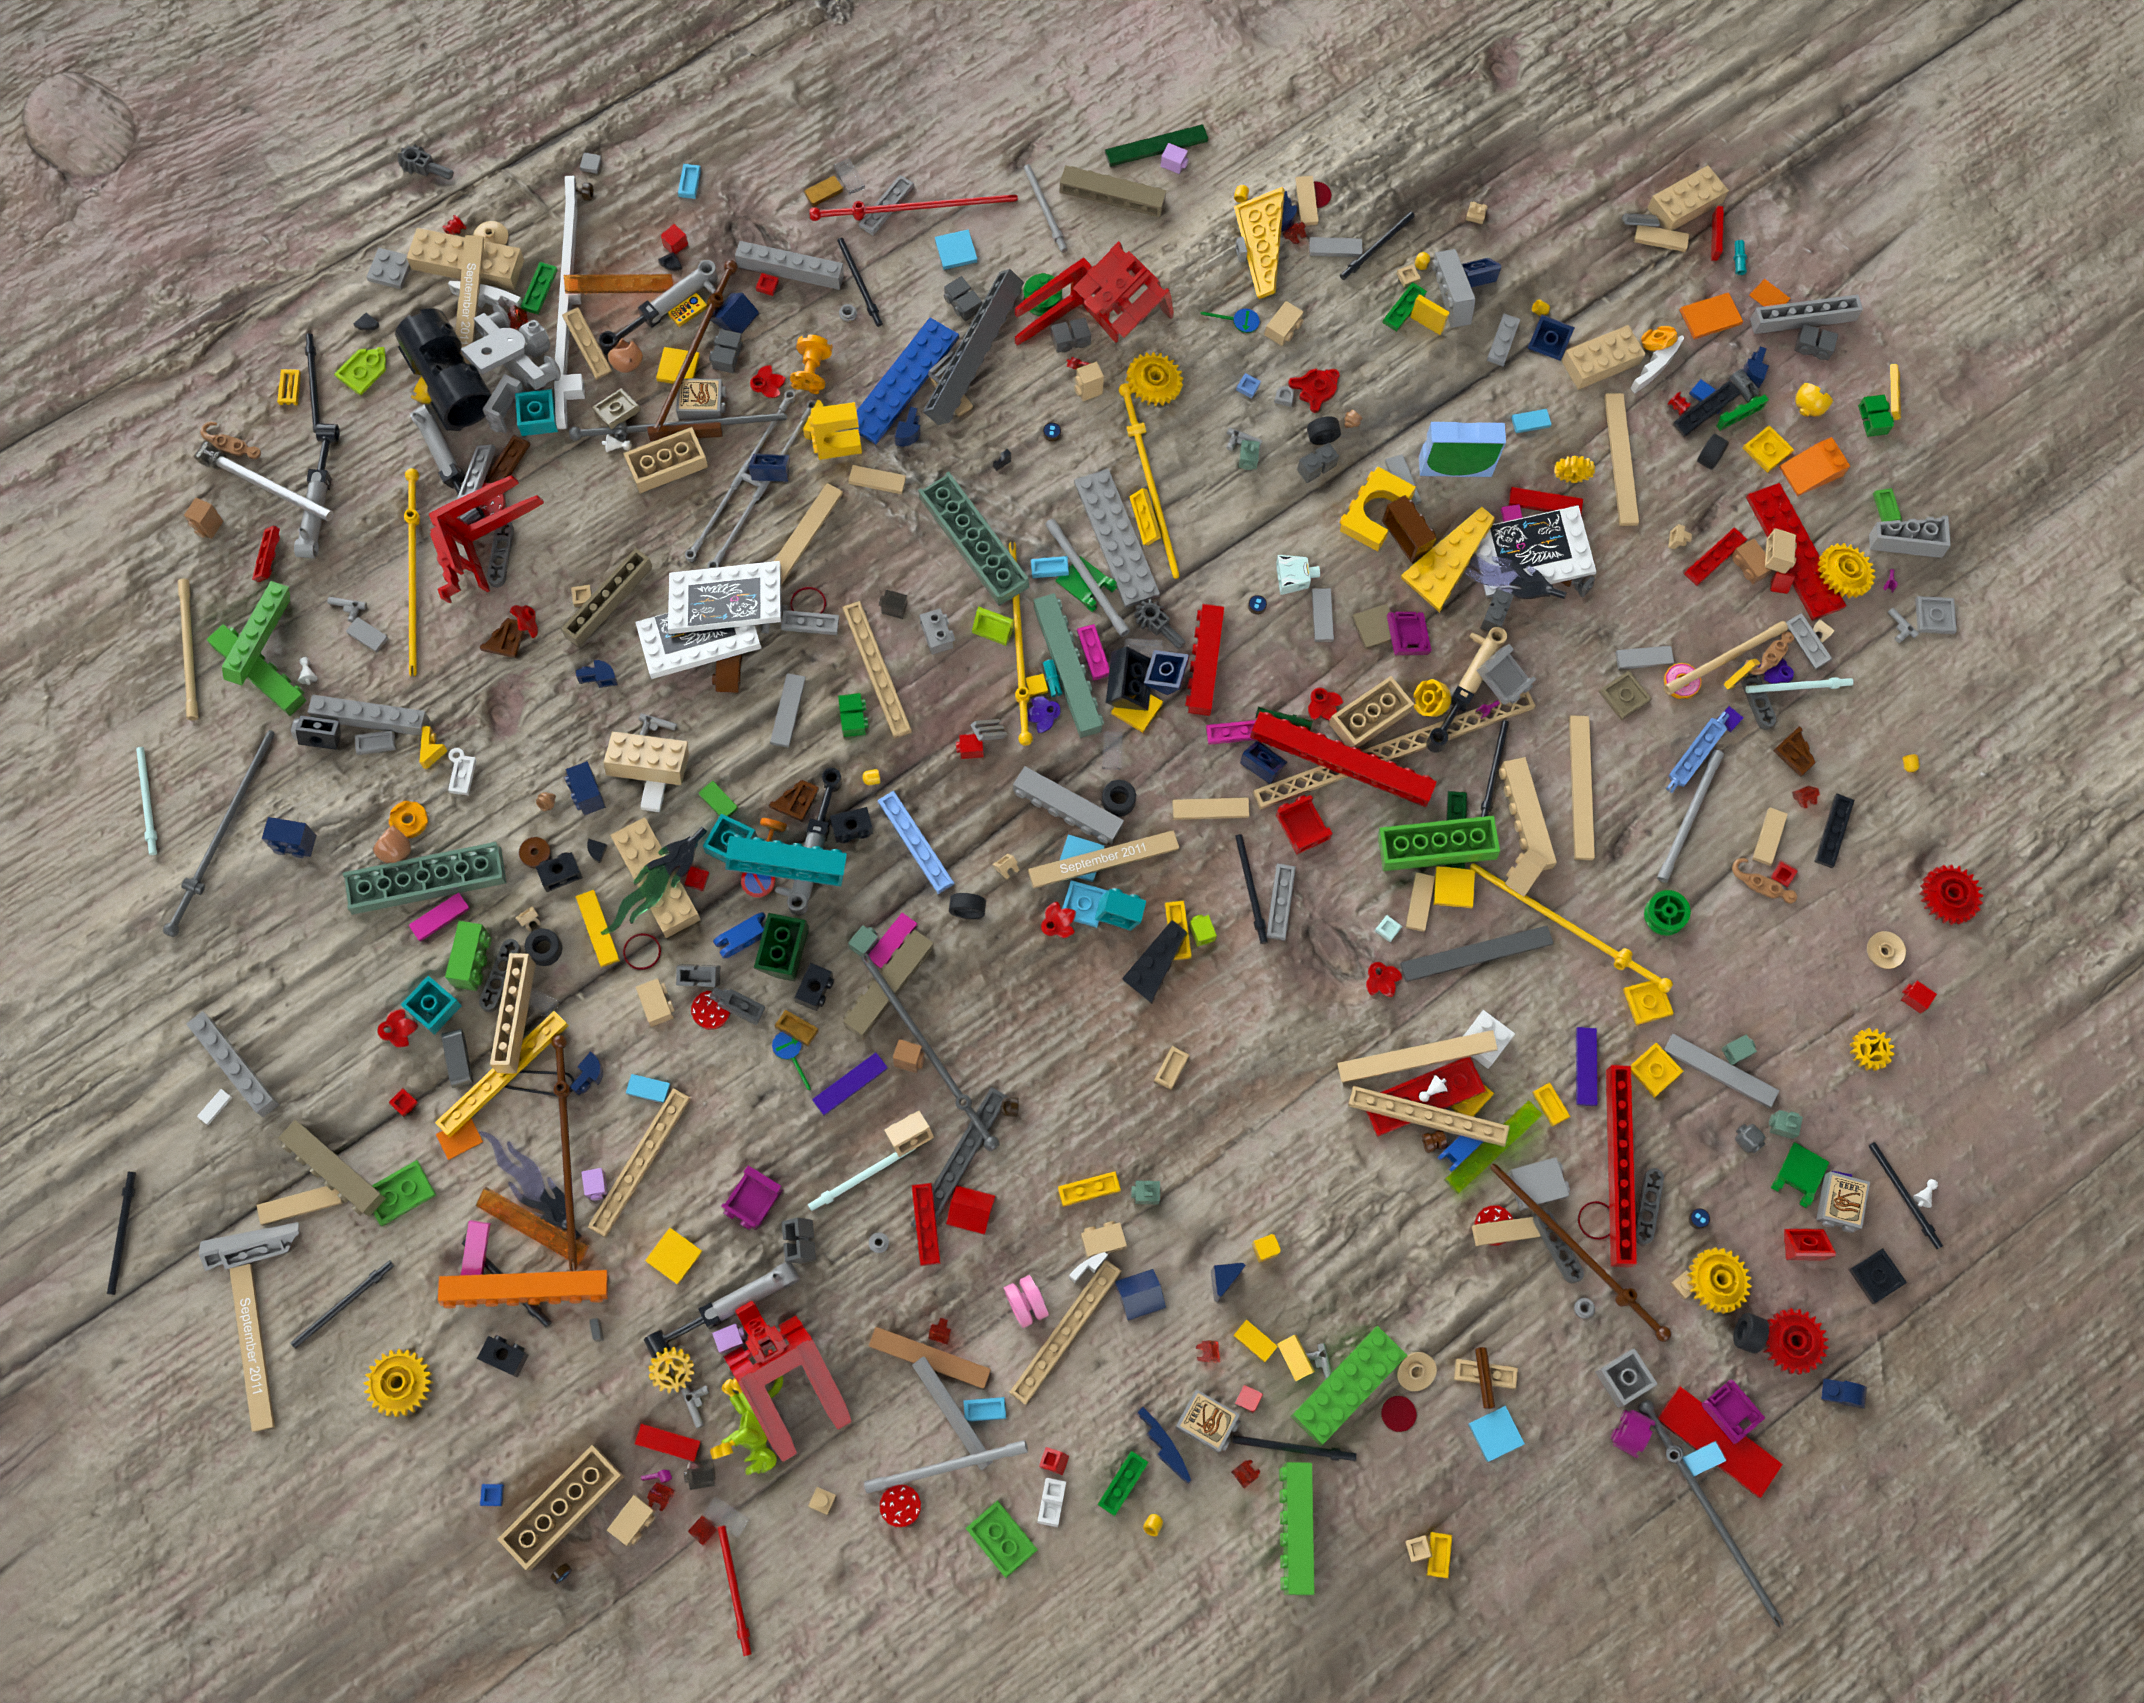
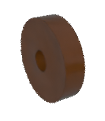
M531 837L521 844L519 857L524 865L536 869L535 866H538L540 862L550 860L551 849L544 839ZM533 851H538L536 855H532Z

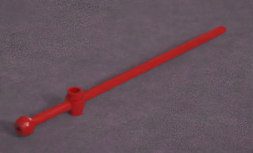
M1013 194L866 207L862 201H856L852 208L820 210L813 207L809 210L810 220L815 222L819 221L821 217L853 215L855 220L861 221L869 213L1015 202L1018 200V196Z

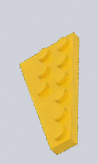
M1283 187L1234 206L1241 236L1244 237L1247 248V260L1258 299L1276 293L1285 192Z
M1480 507L1401 575V579L1440 613L1444 602L1449 598L1455 584L1458 583L1469 565L1473 554L1478 550L1482 539L1485 538L1493 525L1495 517L1483 507Z

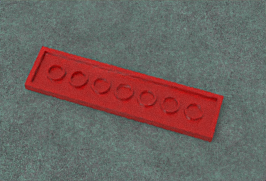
M1777 483L1749 493L1746 499L1767 538L1775 528L1796 535V563L1786 573L1795 574L1792 585L1811 620L1813 621L1844 609L1847 605L1839 592L1834 594L1833 588L1828 589L1829 584H1823L1825 579L1820 578L1822 572L1818 571L1821 566L1817 565L1820 561V556L1782 485Z

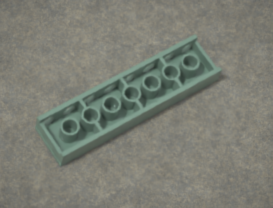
M949 471L943 478L923 490L921 488L918 490L919 499L998 606L1030 587L1026 574Z
M497 842L343 872L348 900L347 908L351 915L507 883L502 850Z

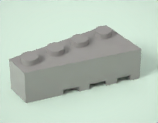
M1455 249L1435 252L1434 260L1431 263L1432 269L1436 274L1445 309L1450 312L1448 316L1450 326L1452 328L1470 325L1472 323L1475 296Z
M1942 516L1936 519L1934 517H1927L1925 520L1909 519L1905 522L1900 520L1877 522L1869 534L1870 550L1942 558L1950 547L1948 516Z

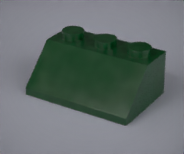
M768 913L753 968L775 978L795 982L810 928L807 921Z

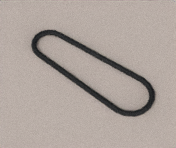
M521 1070V1071L519 1072V1073L556 1074V1075H557V1072H555V1071H531V1070ZM565 1072V1075L571 1078L573 1084L575 1081L573 1076ZM504 1086L512 1090L556 1096L555 1093Z

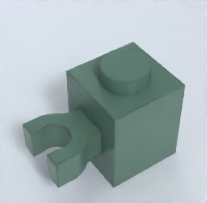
M1242 440L1238 468L1245 470L1257 469L1260 442Z
M1779 1110L1774 1115L1772 1114L1769 1119L1770 1133L1794 1139L1799 1136L1803 1117L1795 1112L1789 1113Z
M1136 1181L1135 1186H1131V1198H1135V1204L1159 1205L1160 1181Z

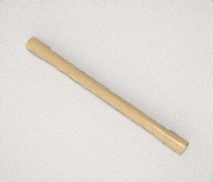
M179 579L178 595L181 610L186 719L197 720L199 717L195 687L190 581L188 579Z
M1781 621L1690 673L1664 685L1665 693L1667 695L1673 694L1685 685L1732 659L1788 630L1787 623Z

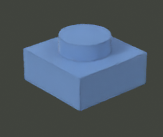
M1245 373L1236 391L1252 398L1259 388L1261 381Z

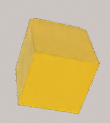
M1274 1234L1252 1242L1259 1263L1278 1256L1281 1251Z

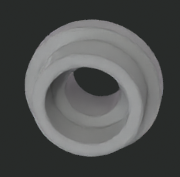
M845 304L841 307L839 316L843 321L851 322L857 317V310L852 305Z
M875 1233L869 1239V1247L875 1253H883L889 1246L888 1237L883 1233ZM877 1239L883 1241L881 1246L875 1245Z
M1581 1298L1576 1301L1574 1311L1578 1317L1587 1319L1594 1314L1595 1306L1591 1300ZM1582 1305L1587 1307V1312L1581 1310Z

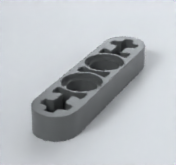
M511 522L499 527L494 532L487 579L490 585L495 588L503 586L506 581L514 527ZM505 525L508 526V528L505 529L506 536L503 535L502 528H504ZM500 541L507 542L504 548H498L497 544ZM497 558L504 559L501 565L494 564ZM495 570L498 571L499 578H497L496 581L493 580V578L496 577Z
M1746 661L1741 663L1737 671L1745 665ZM1749 673L1740 682L1758 726L1761 729L1768 730L1776 723V716L1766 692H1746V686H1749V683L1763 685L1759 675ZM1758 699L1762 700L1765 706L1760 708L1756 705L1755 701ZM1763 719H1770V722L1763 721Z
M507 939L503 942L481 994L479 1004L486 1012L495 1011L502 998L506 971H500L499 965L502 962H508L509 958L507 956L509 951L507 947H511L514 944L513 946L516 949L515 951L511 950L510 953L520 954L521 952L519 943L514 939ZM494 980H501L502 985L499 989L491 987ZM491 998L494 1003L493 1005L489 1004L487 1007L485 1001H489Z
M1657 1168L1648 1170L1643 1179L1636 1218V1242L1640 1245L1649 1244L1654 1238L1664 1182L1663 1172ZM1655 1173V1177L1658 1180L1654 1182L1653 1187H1647V1185L1651 1186L1653 1181L1649 1176ZM1647 1192L1655 1194L1656 1199L1654 1202L1646 1200L1645 1195ZM1643 1211H1649L1652 1214L1650 1222L1642 1218ZM1644 1226H1651L1647 1227L1645 1230V1235H1647L1648 1238L1642 1240V1236H1640L1639 1233H1642L1644 1231Z
M1543 1209L1557 1223L1553 1214L1549 1210ZM1534 1214L1533 1222L1564 1279L1569 1283L1581 1281L1584 1277V1271L1573 1250L1558 1235L1557 1242H1552L1549 1235L1550 1232L1554 1231L1551 1228L1546 1230L1545 1228L1548 1226ZM1561 1250L1567 1253L1566 1261L1560 1258L1559 1253ZM1575 1270L1576 1274L1572 1277L1571 1273Z

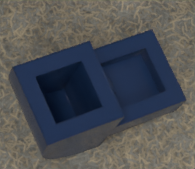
M1287 191L1284 192L1281 232L1292 227L1297 212V205L1292 206L1291 198H1288Z
M1761 346L1757 352L1752 353L1751 358H1748L1743 367L1744 372L1758 389L1763 383L1769 365L1762 363L1767 348Z
M910 407L907 421H899L895 434L896 446H910L919 439L921 430L919 425L920 416L918 415L917 408Z
M594 660V667L585 666L576 670L579 684L597 682L599 688L618 685L612 667L604 661Z
M591 1051L577 1066L582 1073L570 1086L579 1096L581 1093L589 1090L592 1081L599 1085L603 1078L602 1064Z
M1824 1379L1821 1400L1865 1409L1867 1387L1850 1381L1842 1382Z

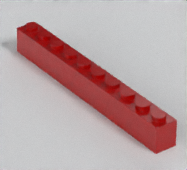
M1259 712L1250 734V738L1423 807H1427L1437 783L1430 776L1419 775L1414 770L1399 767L1392 761L1386 762L1377 755L1366 754L1361 749L1346 746L1339 740L1333 741L1324 734H1316L1309 731L1306 727L1295 726L1290 721L1275 718L1268 712Z
M1611 1065L1606 1069L1611 1267L1631 1268L1637 1264L1631 1066Z

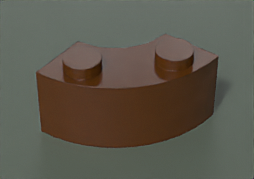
M742 654L716 661V674L712 675V685H715L716 692H739L741 686Z

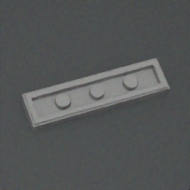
M899 175L874 206L901 204L914 188V183ZM893 212L866 214L859 223V227L874 236Z
M480 445L476 447L457 499L482 488L496 450L494 445Z
M788 673L786 675L770 741L771 745L790 747L806 681L805 676Z
M1276 865L1266 933L1267 938L1282 941L1286 939L1296 866Z

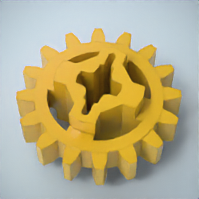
M1567 456V459L1561 458L1560 462H1556L1555 465L1556 478L1560 477V481L1565 479L1567 483L1569 481L1571 483L1583 482V479L1589 480V477H1593V474H1595L1594 462L1590 461V458L1584 459V456L1580 458L1578 456H1572V458Z
M1867 1028L1865 1032L1861 1030L1858 1032V1035L1852 1038L1855 1042L1850 1043V1046L1854 1048L1850 1051V1054H1855L1856 1056L1853 1058V1061L1858 1060L1859 1067L1866 1065L1865 1069L1867 1071L1871 1067L1874 1071H1877L1879 1067L1883 1069L1886 1067V1064L1892 1061L1889 1057L1894 1056V1053L1890 1051L1894 1048V1045H1889L1888 1043L1891 1038L1885 1039L1886 1033L1878 1034L1877 1028L1873 1032L1870 1028Z
M672 1347L670 1352H668L667 1348H664L663 1354L657 1352L658 1358H652L651 1363L653 1365L648 1366L649 1372H652L649 1374L650 1380H653V1386L659 1385V1391L667 1388L668 1393L673 1388L676 1392H679V1386L686 1388L685 1382H691L690 1375L694 1374V1369L691 1368L694 1364L692 1360H689L690 1355H684L683 1349L676 1352L675 1347ZM669 1364H671V1367H672L673 1370H674V1371H673V1374H674L673 1376H672L671 1372L669 1371V1369H670V1368H669Z

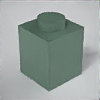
M862 925L849 941V949L866 959L864 953L869 955L879 942L878 933L871 927L866 928Z
M1747 1034L1721 1049L1731 1065H1735L1757 1052L1755 1043L1752 1039L1748 1038Z

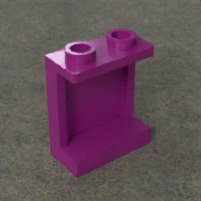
M748 1165L744 1170V1176L726 1203L721 1205L724 1210L723 1214L732 1220L736 1217L741 1221L740 1225L748 1230L751 1228L757 1230L782 1193L783 1188Z

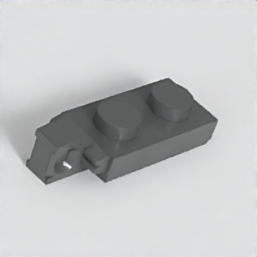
M715 987L709 997L718 1002L717 1005L754 1025L758 1024L765 1009L764 1005L732 989H725L723 991Z

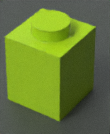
M1201 914L1192 918L1189 927L1196 946L1199 947L1214 942L1217 935L1209 915L1203 916Z

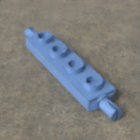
M1722 712L1718 719H1710L1668 777L1672 781L1666 787L1667 791L1673 793L1678 785L1684 787L1727 730L1724 723L1729 718L1728 713L1725 717L1726 712Z

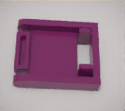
M1389 612L1387 614L1395 656L1428 655L1432 652L1423 612H1418L1417 615L1416 612ZM1417 645L1418 648H1407V646Z
M1732 1379L1702 1403V1407L1733 1444L1739 1442L1765 1419L1763 1414ZM1747 1417L1752 1424L1743 1430L1737 1424Z

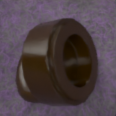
M583 183L582 188L575 189L577 194L582 195L584 201H591L593 199L594 189L591 183Z
M1005 1097L1001 1102V1112L1005 1116L1017 1117L1019 1098ZM1007 1102H1011L1010 1111L1006 1110Z

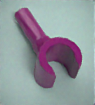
M1890 569L1889 579L1883 587L1885 591L1887 588L1891 589V593L1898 586V582L1894 580V569Z
M1497 700L1490 705L1483 704L1475 712L1480 711L1483 714L1480 719H1483L1500 702Z
M660 1470L654 1474L641 1476L642 1481L659 1478L661 1484L672 1480L669 1470Z

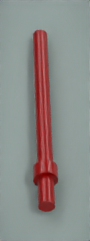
M726 1525L717 1528L738 1627L736 1633L738 1640L740 1639L743 1656H748L752 1654L748 1638L750 1637L749 1628H746Z

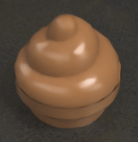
M1353 409L1345 414V428L1358 427L1361 424L1360 421L1363 418Z
M542 792L538 795L536 804L542 811L551 810L554 808L556 796L553 793Z

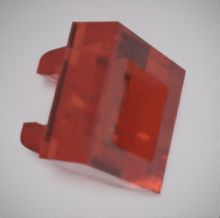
M1303 221L1295 223L1282 235L1293 244L1300 243L1297 238L1298 235L1301 239L1307 236L1304 230L1306 226Z
M516 305L509 307L507 315L511 320L510 328H520V326L528 323L527 311Z
M1809 785L1792 792L1793 798L1805 809L1808 808V800H1810V804L1816 805L1817 796H1820L1819 789Z
M940 1318L938 1325L931 1324L928 1339L948 1345L951 1335V1329L947 1328L948 1320Z
M1207 1340L1196 1345V1349L1203 1350V1356L1197 1357L1198 1361L1207 1363L1220 1362L1218 1341Z
M1245 1460L1231 1471L1243 1488H1246L1255 1481L1260 1474L1259 1469L1254 1471L1250 1466L1253 1463L1252 1460Z
M656 1482L648 1493V1505L652 1507L656 1502L661 1505L659 1511H663L673 1498L675 1490Z
M701 1515L688 1532L704 1546L718 1529Z

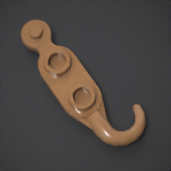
M210 421L201 427L200 433L202 438L220 451L235 456L247 454L251 459H258L261 456V451L258 447H248L243 440L225 434H208L207 428L212 425L216 426L217 422Z
M1788 631L1783 632L1781 640L1774 641L1763 654L1760 668L1754 669L1750 674L1761 675L1768 669L1778 665L1788 651L1787 644L1792 643L1794 640L1793 634Z
M1739 858L1733 863V874L1751 890L1773 899L1781 897L1788 904H1792L1797 900V894L1793 890H1784L1780 883L1760 874L1741 872L1738 868L1739 864L1742 862L1747 863L1748 859Z

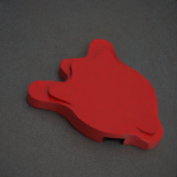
M1315 368L1308 371L1302 377L1290 378L1288 386L1293 389L1302 390L1299 399L1309 403L1311 412L1318 413L1321 405L1329 401L1336 393L1337 381L1340 376L1338 370L1325 369L1323 371Z

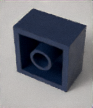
M588 761L565 769L568 776L564 778L578 811L582 810L585 816L606 808Z
M268 817L262 840L275 854L285 855V853H289L294 857L304 858V856L311 857L317 835L306 823Z

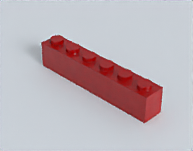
M1202 604V609L1197 611L1196 621H1200L1199 627H1195L1194 638H1197V644H1193L1192 649L1195 661H1191L1190 672H1193V677L1188 680L1187 689H1191L1190 695L1186 696L1185 706L1188 707V713L1205 716H1210L1224 615L1223 606Z

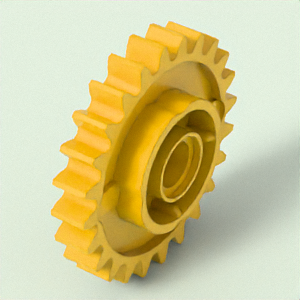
M1146 352L1144 357L1139 354L1138 359L1134 358L1133 362L1130 363L1126 372V381H1129L1127 385L1132 387L1130 393H1136L1135 398L1141 397V402L1146 400L1148 405L1153 402L1155 406L1159 402L1164 406L1165 401L1170 404L1171 400H1175L1177 395H1179L1183 386L1182 371L1177 370L1179 365H1173L1174 360L1168 361V355L1163 358L1162 353L1156 356L1155 352H1152L1150 356Z
M1838 543L1835 546L1831 545L1819 557L1820 561L1817 563V565L1821 566L1818 569L1819 572H1822L1820 578L1825 579L1823 584H1829L1828 589L1833 588L1834 594L1840 592L1841 597L1846 594L1849 599L1852 596L1857 598L1859 595H1864L1871 589V586L1874 584L1873 580L1876 578L1872 575L1875 570L1870 568L1873 563H1868L1870 558L1864 557L1865 552L1859 553L1858 547L1853 549L1852 544L1848 547L1845 543L1841 546Z
M1717 1247L1711 1250H1704V1253L1697 1254L1698 1258L1692 1259L1694 1264L1689 1266L1692 1272L1687 1274V1276L1692 1278L1687 1284L1693 1286L1690 1292L1696 1293L1694 1300L1700 1299L1699 1305L1706 1304V1310L1708 1311L1713 1308L1714 1313L1721 1311L1724 1314L1728 1311H1735V1308H1741V1303L1747 1302L1745 1297L1750 1295L1747 1289L1752 1287V1285L1747 1283L1751 1279V1277L1746 1276L1749 1269H1743L1745 1262L1739 1263V1255L1732 1257V1251L1726 1253L1725 1248L1718 1251ZM1717 1277L1721 1279V1284H1719Z
M398 1349L396 1354L393 1350H390L389 1356L382 1353V1360L375 1359L376 1366H369L372 1373L365 1374L369 1378V1381L364 1382V1385L369 1386L364 1391V1393L370 1394L367 1401H374L372 1408L379 1407L378 1412L381 1414L386 1410V1416L389 1417L392 1413L394 1417H399L400 1412L407 1416L408 1410L414 1413L416 1405L422 1407L420 1402L422 1399L428 1400L425 1393L432 1391L427 1388L428 1385L433 1383V1381L428 1380L432 1373L426 1372L430 1366L428 1364L422 1365L425 1359L422 1357L417 1359L418 1354L413 1353L411 1355V1351L408 1349L404 1354L402 1349ZM401 1377L403 1380L401 1387L395 1388V1380Z

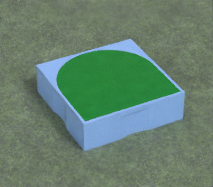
M1431 422L1427 432V440L1423 444L1419 455L1420 476L1492 477L1506 444L1505 423Z

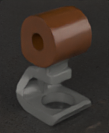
M1591 576L1586 583H1583V577L1562 581L1561 583L1567 587L1575 585V589L1580 597H1585L1593 587L1595 578Z

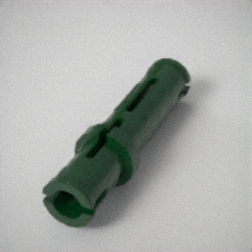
M1259 706L1255 717H1258L1259 712H1268L1275 718L1280 720L1286 719L1295 726L1308 728L1309 731L1313 720L1303 719L1295 714H1284Z

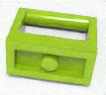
M978 606L972 633L1007 646L1013 632L1014 620Z

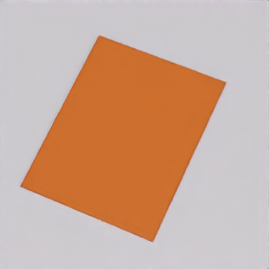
M1766 279L1749 294L1750 297L1763 307L1786 304L1791 299Z
M472 1118L450 1138L443 1131L436 1134L448 1160L483 1142Z

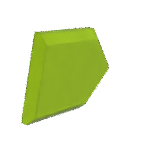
M377 347V349L371 350L358 349L334 373V376L358 395H362L386 371L385 347Z

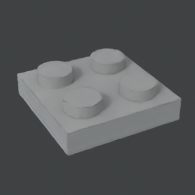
M378 248L367 274V280L402 290L411 268L407 260V254Z

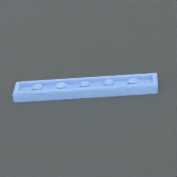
M892 791L878 800L879 805L937 894L953 886V880L896 793Z

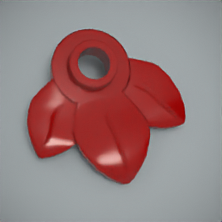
M1074 357L1066 360L1068 362L1067 367L1075 370L1091 364Z
M767 365L760 368L757 375L752 377L750 387L755 392H761L765 397L775 398L780 396L778 389L783 386L786 378L779 374H773L772 366Z
M519 605L512 606L510 613L517 617L518 630H528L530 636L535 638L538 634V627L535 622L536 613L534 609L528 605L522 607Z
M1316 688L1310 695L1311 702L1308 705V713L1313 720L1322 716L1330 721L1331 717L1337 713L1336 706L1341 705L1343 700L1335 692H1327L1324 688ZM1320 695L1323 699L1319 700L1316 696Z
M1053 902L1045 910V919L1041 923L1042 932L1047 936L1057 935L1061 938L1072 936L1075 931L1070 924L1075 919L1076 911L1069 908L1061 909L1058 902ZM1049 923L1054 924L1052 929L1047 928Z
M1374 962L1368 968L1369 978L1366 981V989L1371 996L1380 991L1387 997H1393L1396 990L1395 982L1402 980V974L1394 966H1385L1382 962ZM1377 968L1381 970L1380 975L1376 974Z
M399 1009L388 1014L386 1021L378 1026L377 1034L382 1040L390 1041L395 1047L409 1046L407 1036L417 1030L418 1024L411 1019L405 1018V1010ZM390 1028L391 1032L386 1033L384 1029Z

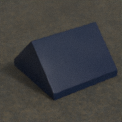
M1487 257L1462 263L1471 288L1497 282L1501 271V264Z
M731 293L714 312L710 321L723 330L742 334L759 315V311L744 293Z
M1541 315L1528 349L1561 361L1575 327Z
M753 454L749 463L751 480L788 482L790 455Z
M1154 650L1144 684L1165 695L1180 690L1190 656L1188 654Z
M1256 741L1243 752L1240 764L1268 784H1271L1285 767L1287 761Z
M1244 1263L1213 1266L1211 1279L1213 1296L1216 1302L1220 1300L1246 1266Z
M1153 1269L1115 1281L1127 1321L1166 1308L1162 1288Z

